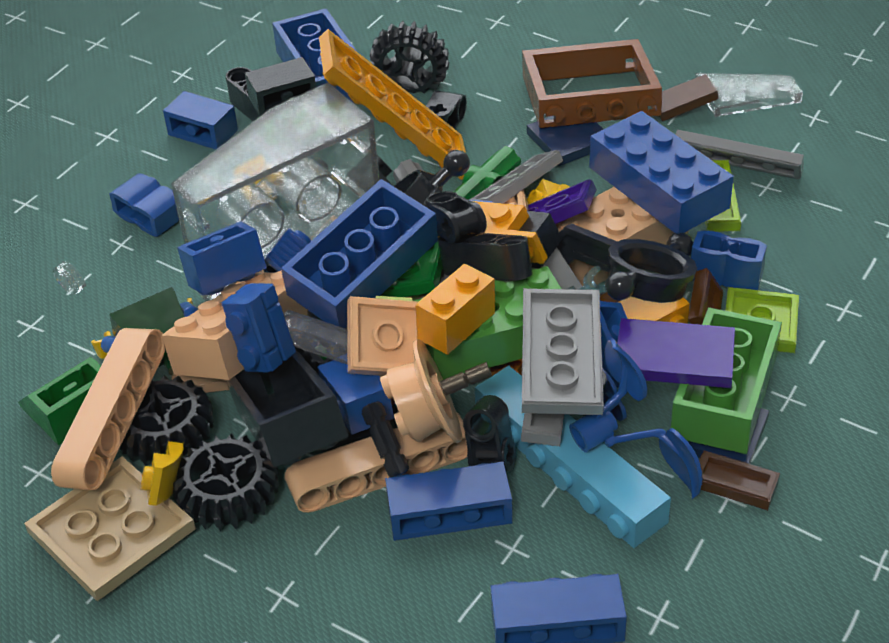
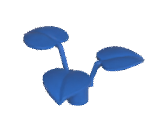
M615 339L609 340L605 347L606 365L611 376L620 383L619 389L617 391L614 381L603 369L607 378L603 389V415H585L570 424V433L575 443L582 451L587 452L603 442L609 448L616 443L657 437L659 438V447L664 459L688 486L692 499L697 497L702 486L701 465L692 446L674 428L667 430V432L662 428L614 436V431L618 429L616 419L622 421L627 417L621 398L628 391L635 400H643L647 396V384L635 361L622 350Z

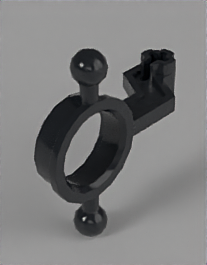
M374 150L350 172L367 191L380 179L391 184L386 177L392 170ZM453 150L445 156L444 167L436 174L416 170L400 180L394 187L427 207L426 198L429 195L442 192L443 185L452 177H460L466 174L470 167V159L465 152Z
M572 223L565 226L559 232L562 241L557 246V249L567 264L570 265L577 259L607 271L608 279L605 282V290L614 300L621 301L629 297L658 303L680 300L686 292L687 284L694 279L697 272L695 261L689 257L694 242L691 236L686 233H673L665 245L641 239L615 241ZM644 270L653 271V272H656V273H659V274L650 273V272H647V271H644Z

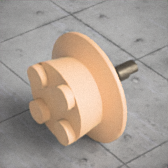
M417 339L413 341L414 362L387 369V374L380 377V382L388 399L394 398L399 412L394 414L397 427L403 436L409 434L410 438L415 439L417 442L422 441L441 428L454 442H461V427L450 394L468 387L469 384L473 385L492 377L487 362L465 370V373L461 372L443 380L430 352L424 343Z

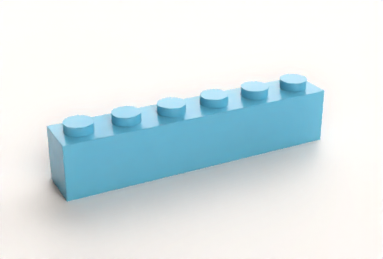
M507 366L475 387V404L479 399L487 395L497 396L506 403L509 410L510 427L515 447L526 455V458L534 467L541 468L548 474L559 489L566 490L576 498L587 513L594 514L605 523L615 537L622 538L631 547L635 548L668 524L671 497L610 447L608 448L605 443H601L587 452L582 451L570 433L569 425L576 420L569 414H564L560 447L521 442L525 414L522 413V376L513 368ZM481 414L485 421L491 423V420L486 415Z

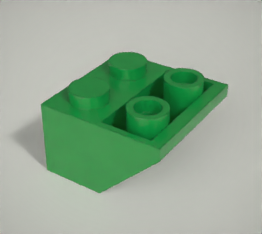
M89 357L18 402L20 407L58 446L63 443L101 365L94 358Z

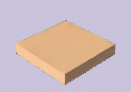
M349 297L347 301L348 374L384 376L389 368L414 362L413 341L417 340L415 304L418 303L417 301Z

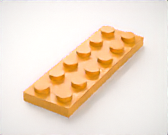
M327 29L319 37L323 76L328 83L334 87L339 86L354 103L364 105L379 122L389 124L400 138L410 140L416 145L421 154L426 157H432L441 168L444 167V158L449 152L461 150L466 153L462 134L332 31Z

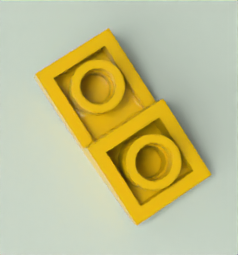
M168 441L166 454L153 453L152 465L144 466L141 490H147L148 505L157 506L173 494V483L177 480L178 468H180L183 453V443Z

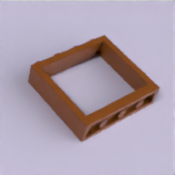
M639 39L522 50L523 79L539 128L621 120L640 111H643L648 116L661 115L662 86ZM632 58L633 62L626 63V59ZM634 71L641 86L546 95L542 81ZM544 114H546V117L554 116V119L544 120Z

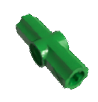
M504 146L501 150L496 151L482 166L471 165L466 174H464L462 184L454 192L468 200L472 199L520 166L521 158L515 153L513 148Z

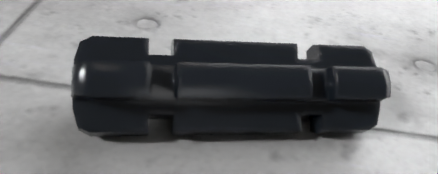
M377 401L364 406L361 414L366 425L371 426L369 430L380 458L385 459L383 465L388 476L397 477L403 475L408 471L409 465L405 455L400 454V449L402 448L390 421L385 420L387 414L382 403Z

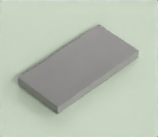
M523 288L522 413L603 415L599 290Z

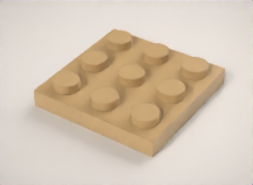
M123 456L112 463L100 488L97 490L73 489L24 523L28 534L96 601L102 599L196 529L194 520L170 498L157 506L148 505L147 490H141L142 473Z

